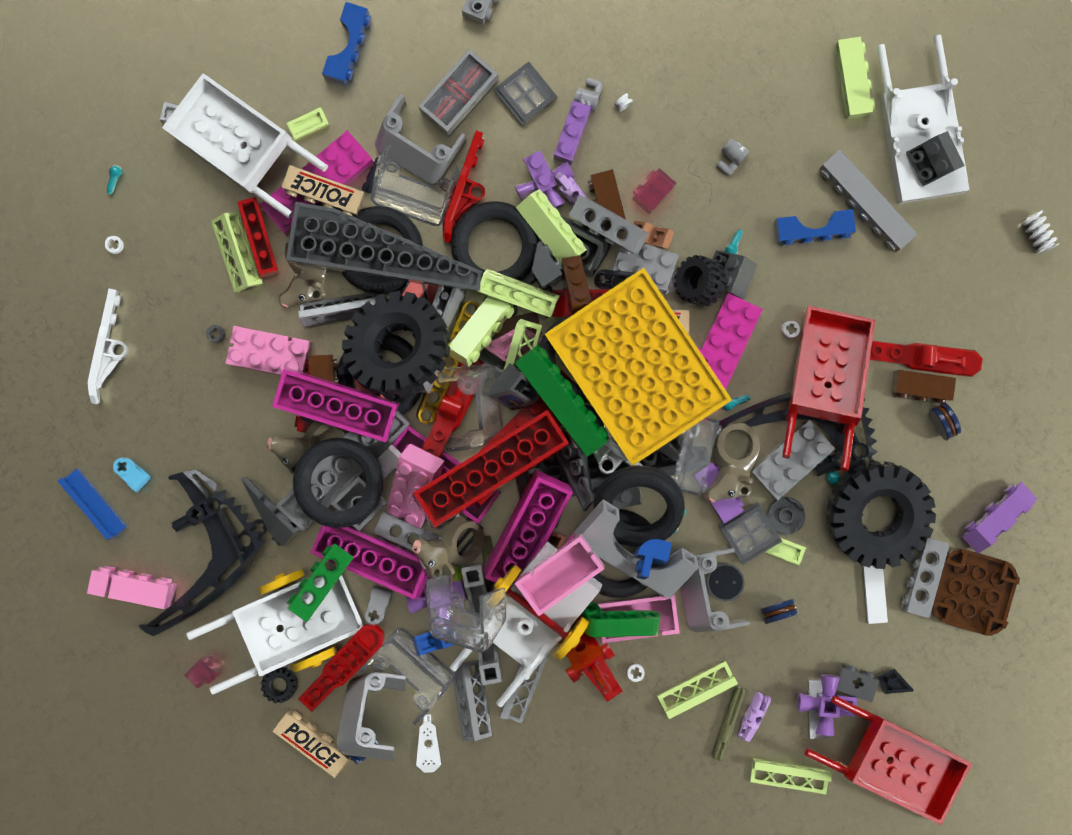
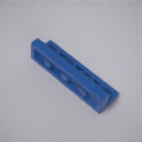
M75 469L67 477H61L57 481L106 540L114 539L128 527L79 469Z

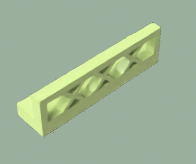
M239 211L223 213L213 219L211 223L234 293L248 287L263 284L258 274ZM219 222H222L223 231L220 229ZM226 240H228L229 249L226 247ZM232 258L235 261V267L232 265ZM238 276L240 277L242 282L241 286H239Z
M489 269L483 273L480 291H478L550 318L560 296Z
M523 319L517 322L504 370L509 363L516 367L515 362L518 360V356H523L520 351L522 346L528 344L531 350L538 345L543 328L542 325ZM527 327L537 329L535 337L528 339L525 333Z
M726 661L657 695L668 718L671 719L738 683ZM724 667L728 677L722 680L715 678L717 670ZM703 677L711 679L709 687L705 689L698 687L699 680ZM685 686L694 688L692 695L689 697L681 695L682 689ZM668 695L676 696L675 704L667 708L663 698Z
M753 758L749 781L826 794L828 781L831 782L832 773L829 770ZM756 770L768 773L763 779L755 778ZM775 773L785 774L787 778L782 782H776L772 776ZM794 776L804 777L806 781L801 785H795L791 779ZM814 779L823 780L822 789L814 788L810 782Z

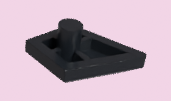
M895 668L877 675L884 694L914 691Z

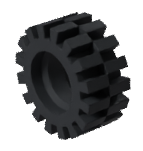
M282 667L265 674L260 684L262 685L261 691L264 693L263 696L267 697L269 702L273 701V703L288 701L297 690L296 676H293V672L288 671V668ZM275 678H282L286 682V689L283 692L273 690L272 682Z

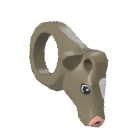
M289 243L285 244V258L287 256ZM289 263L295 275L288 288L279 295L280 305L284 308H290L298 304L323 300L326 297L324 282L328 269Z
M315 420L307 429L304 437L282 438L280 436H273L267 440V447L277 455L282 464L289 469L290 473L294 474L299 459L311 446L317 443L320 434L328 429H339L345 434L348 430Z
M744 423L730 424L721 429L716 437H711V453L720 466V471L713 483L704 491V499L709 503L726 499L746 498L751 493L753 479L750 478V474L759 454L760 440L752 427ZM734 430L744 433L750 441V452L741 460L728 456L723 446L726 435Z
M461 515L449 524L441 540L427 541L419 538L413 543L412 550L418 557L426 576L438 579L442 574L447 576L454 575L455 570L453 567L466 565L476 560L483 549L485 536L479 524L469 519H464ZM470 528L473 533L471 547L466 553L459 555L456 547L459 535L463 530Z

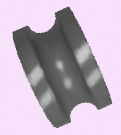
M212 325L207 329L206 336L210 341L218 343L224 339L225 332L222 327ZM219 329L217 332L220 333V336H216L213 339L214 336L211 335V332Z

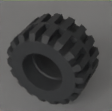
M693 255V257L689 256L686 258V261L680 263L681 267L677 268V275L674 276V279H676L674 287L677 288L675 291L676 294H679L680 299L704 307L711 306V303L717 302V298L722 297L721 293L725 291L726 287H724V284L727 283V279L724 278L726 271H723L724 267L719 262L701 255ZM703 274L702 283L698 287V280L700 276Z

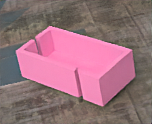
M233 326L230 343L234 345L229 347L226 364L282 375V371L285 368L306 373L305 366L310 356L312 342Z
M409 444L399 456L386 512L399 519L405 518V522L420 529L427 519L416 504L412 494L441 476L444 460Z
M581 533L534 566L533 572L530 569L516 579L515 585L538 616L604 570L605 565L594 551L590 553L591 546Z
M106 565L91 571L87 594L105 597L106 593H109L108 598L160 609L168 608L173 604L177 583L172 582L171 578L161 577L155 579L152 574L142 573V575H135V571L127 569L115 571L116 567Z
M674 594L670 599L663 595H651L597 603L602 611H657L661 614L659 630L662 636L680 633ZM658 635L601 637V641L603 644L606 642L611 643L618 641L656 637Z

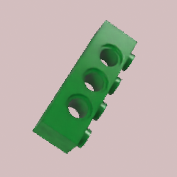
M335 543L325 548L321 554L324 558L320 563L318 561L315 562L310 569L312 572L311 576L308 579L305 577L298 587L301 590L297 595L292 594L287 601L289 605L287 609L306 623L354 558ZM332 560L335 562L336 567L333 571L326 570V561ZM316 576L324 579V584L320 588L315 587L313 584ZM305 592L312 595V601L309 604L302 602L301 597Z

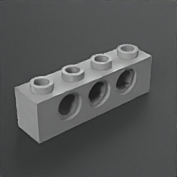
M579 195L569 214L570 217L574 218L573 222L581 227L584 225L590 228L589 232L597 236L602 234L606 237L605 241L612 245L616 243L621 245V250L630 255L632 252L639 253L649 235L647 231ZM592 212H594L595 219L592 222H590L589 216ZM610 221L611 228L606 231L605 224ZM626 230L627 237L622 240L621 233Z
M386 511L382 512L373 532L377 534V538L386 542L391 540L395 542V546L404 550L405 548L412 550L413 544L409 542L411 534L417 535L418 539L422 538L427 541L442 539V536L422 527L419 529L405 522L404 519H399ZM394 526H398L401 530L398 537L393 536L391 533V529Z
M924 537L922 541L926 546L921 552H918L917 559L913 560V574L907 581L908 592L907 596L904 595L902 599V607L905 612L930 618L950 544ZM928 553L933 555L931 563H927L925 560ZM926 571L928 579L922 582L920 576ZM921 590L923 597L920 600H916L915 594Z

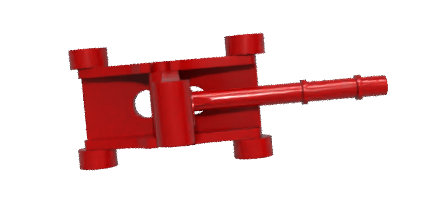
M580 614V616L575 620V622L571 625L570 629H571L572 626L581 618V614ZM583 632L576 647L566 654L572 666L565 671L573 683L580 680V677L583 675L581 672L583 671L608 702L623 692L605 662L606 659L610 660L615 654L607 642L600 646L595 637L588 636Z

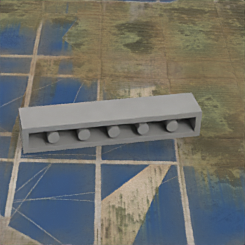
M840 149L820 167L823 177L827 180L830 179L834 183L835 190L839 194L843 193L845 195L847 203L852 208L856 207L860 212V217L873 226L872 229L878 236H882L886 240L885 244L889 249L897 252L917 235L914 229Z
M439 286L432 305L444 319L448 327L446 329L451 336L467 289ZM426 381L423 383L425 390L421 392L430 394L433 383L430 384Z

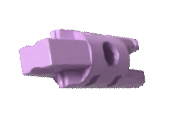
M562 172L555 176L560 183L559 190L572 206H574L579 195L586 197L571 176L567 178Z
M760 692L755 693L742 720L738 737L748 742L751 741L770 704V696H763Z

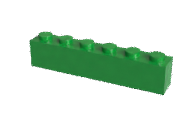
M536 345L515 362L586 456H589L606 444L609 439L606 429L597 423L593 412L588 411L584 406L583 399L574 393L570 382L561 376L559 368L551 363L547 352L543 348Z

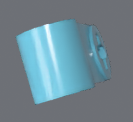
M119 458L113 464L115 473L135 492H139L151 479L143 469L138 467L129 458ZM121 463H127L125 466L127 470H121Z

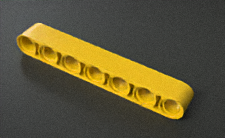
M466 301L462 304L450 336L451 342L460 332V322L464 321L467 323L473 316V314L467 313V305H474L475 312L480 307L476 301ZM450 354L449 357L453 361L452 365L448 368L445 367L442 372L438 371L436 375H444V384L438 385L435 380L430 392L437 394V400L431 403L428 399L429 394L424 393L418 406L416 418L421 423L430 424L433 422L435 413L454 375L459 361L451 357ZM424 410H429L430 417L427 420H422L421 413Z

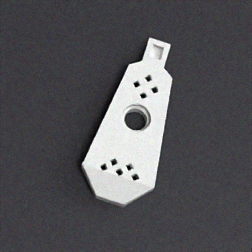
M424 714V724L419 729L416 766L426 773L435 772L441 765L436 727L431 723V714ZM426 740H431L432 745L430 747L425 746Z

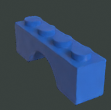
M349 2L345 3L340 18L342 25L349 31L348 45L339 54L327 57L322 72L324 79L346 85L347 81H350L352 78V66L358 60V48L364 42V30L371 21L367 8Z
M853 209L834 211L830 215L826 226L819 229L805 227L796 216L777 218L774 221L777 244L782 243L783 246L794 245L795 241H801V244L812 243L813 239H820L821 242L830 241L832 237L838 236L839 239H848L856 233Z

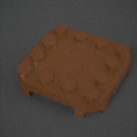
M966 549L949 550L931 614L937 620L948 625L986 636L997 634L1001 630L1006 629L1009 623L1007 618L1016 586L1020 582V577H1018L1016 569L1012 566L1013 564L980 553L977 554Z

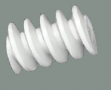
M1043 210L1026 218L1021 224L1022 226H1029L1025 231L1026 233H1033L1029 240L1036 239L1032 244L1033 247H1040L1036 253L1046 252L1059 245L1054 244L1057 237H1050L1054 231L1046 230L1050 223L1043 224L1047 219L1046 216L1039 217Z

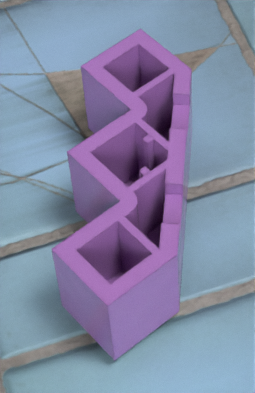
M1022 482L1017 485L1011 484L1004 491L1006 494L1001 501L996 504H989L985 508L986 512L982 519L977 522L972 521L965 527L966 531L962 538L977 554L993 545L997 541L996 537L1002 532L1008 531L1017 522L1016 519L1022 513L1026 514L1034 505L1037 498Z

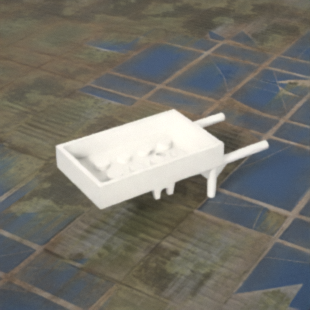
M941 35L934 36L941 84L905 90L895 88L893 90L885 44L877 46L885 93L880 97L898 204L964 194L970 190L966 166L928 185L922 186L906 153L929 139L948 131L965 165L962 149L964 138H961L962 126H958L952 92L958 80L956 78L950 80L948 77ZM922 120L926 121V125L922 124Z
M204 73L162 127L216 169L223 172L250 193L264 200L288 219L292 217L293 212L257 187L284 148L287 147L292 152L298 153L323 172L328 168L327 164L291 140L292 138L286 131Z

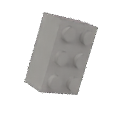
M645 243L638 254L632 252L630 255L622 251L620 247L613 270L638 272L645 268L659 291L666 295L679 255Z

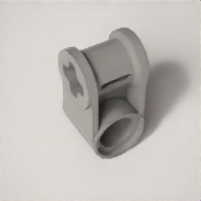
M373 586L365 613V619L369 624H378L383 621L392 597V591ZM376 610L379 618L372 620L373 617L370 616V613Z

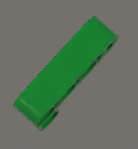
M590 602L581 613V617L589 621L584 632L591 637L655 636L659 633L661 614L653 610L602 611L599 605Z

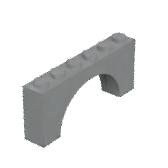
M602 500L574 531L575 537L581 533L591 546L590 552L594 551L599 558L608 562L610 566L620 569L627 576L635 578L642 585L648 586L655 590L657 594L670 599L698 569L697 556L681 547L678 551L669 555L667 563L662 565L652 562L648 578L645 580L636 578L638 572H635V567L640 559L633 557L634 554L625 550L618 543L613 533L615 526L620 520L619 509Z
M482 562L464 565L461 568L475 635L482 621L491 612L490 608L485 604L488 599V591ZM485 637L481 643L477 644L482 686L502 682L503 677L498 647Z

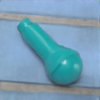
M113 165L109 169L110 178L106 192L108 194L113 193L117 179L122 175V169L118 165Z
M738 229L735 232L731 243L725 247V252L738 253L737 248L742 237V230Z
M742 395L731 398L732 401L724 405L723 409L730 411L736 405L749 401L750 396Z
M835 470L828 472V483L831 485L839 483L840 475Z

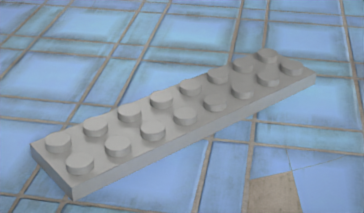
M397 410L387 442L348 431L342 438L359 442L377 458L410 425V422ZM332 455L323 459L317 464L311 476L313 495L321 505L328 508L363 473L362 468L355 460L344 455ZM293 488L276 505L303 532L315 522L298 505Z

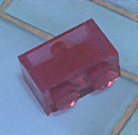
M660 168L656 172L652 170L646 177L648 181L643 186L640 184L633 191L635 194L633 200L649 215L676 185V182Z

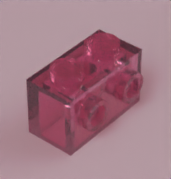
M207 654L200 658L184 676L199 689L206 683L209 685L220 675L218 671L222 668L221 662L216 656Z

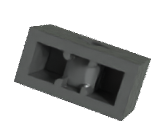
M848 664L845 667L839 665L836 676L840 677L837 690L872 703L879 684V680L874 678L875 674L865 670L863 673L857 672L856 667ZM858 679L860 681L859 684L852 683L853 680Z

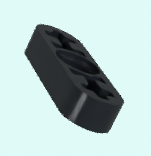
M602 269L596 273L594 283L600 289L611 290L619 284L617 278L625 277L627 279L636 272ZM602 275L607 279L605 283H602V279H600Z

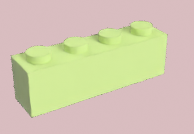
M861 37L838 40L835 44L846 119L869 116L875 109L874 99L870 97L872 85L870 79L868 80L867 78L869 66L868 62L864 59L866 52L865 43L861 41Z
M540 189L530 194L516 207L542 242L548 245L553 256L561 266L562 258L579 256L587 250L583 242L577 238L571 227L562 219L558 210L551 205L547 196Z
M488 295L450 343V356L468 367L473 362H476L484 347L489 346L494 334L500 332L505 320L513 315V304Z

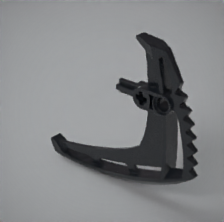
M791 392L752 405L717 422L715 437L729 423L752 412L755 413L754 418L742 422L750 427L786 421L785 417L788 409L769 414H763L765 407L789 401ZM865 407L862 409L861 421L866 443L859 442L854 431L849 470L847 471L851 476L855 474L854 468L860 465L866 467L864 461L866 457L869 458V462H876L872 456L878 451L871 446L877 440L870 437L875 429L868 427L873 419L866 417L869 408ZM797 414L796 420H814L829 435L837 449V452L829 456L830 459L818 464L814 468L817 476L819 477L834 469L836 471L841 470V463H838V459H840L839 455L843 456L846 434L842 433V429L845 424ZM857 446L863 448V454L860 457L855 454Z
M199 470L185 471L168 477L169 480L179 481L194 505L186 511L185 516L172 522V528L177 533L190 525L196 526L203 523L210 539L212 561L195 584L175 603L150 623L139 625L141 630L151 636H156L185 621L220 598L248 571L265 543L263 540H258L260 531H252L255 523L247 522L249 514H241L242 505H234L235 497L227 498V490L219 492L218 483ZM197 475L210 486V488L214 491V496L197 478ZM215 500L218 502L217 510H214L213 508V502ZM227 506L241 522L253 542V545L246 552L224 512ZM240 559L241 565L223 582L218 581V578ZM209 586L215 588L194 606L188 605L190 601ZM178 610L183 611V613L178 615L177 617L169 620L168 622L160 626H157L159 622L163 621L164 619L174 614Z

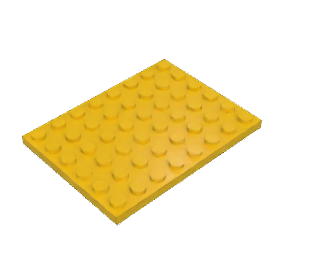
M642 268L545 333L632 466L732 401L645 268Z

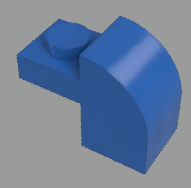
M652 539L640 545L633 557L640 559L635 567V572H638L636 578L643 580L648 578L652 562L662 565L667 563L672 543Z
M455 624L436 628L411 637L417 656L460 643Z

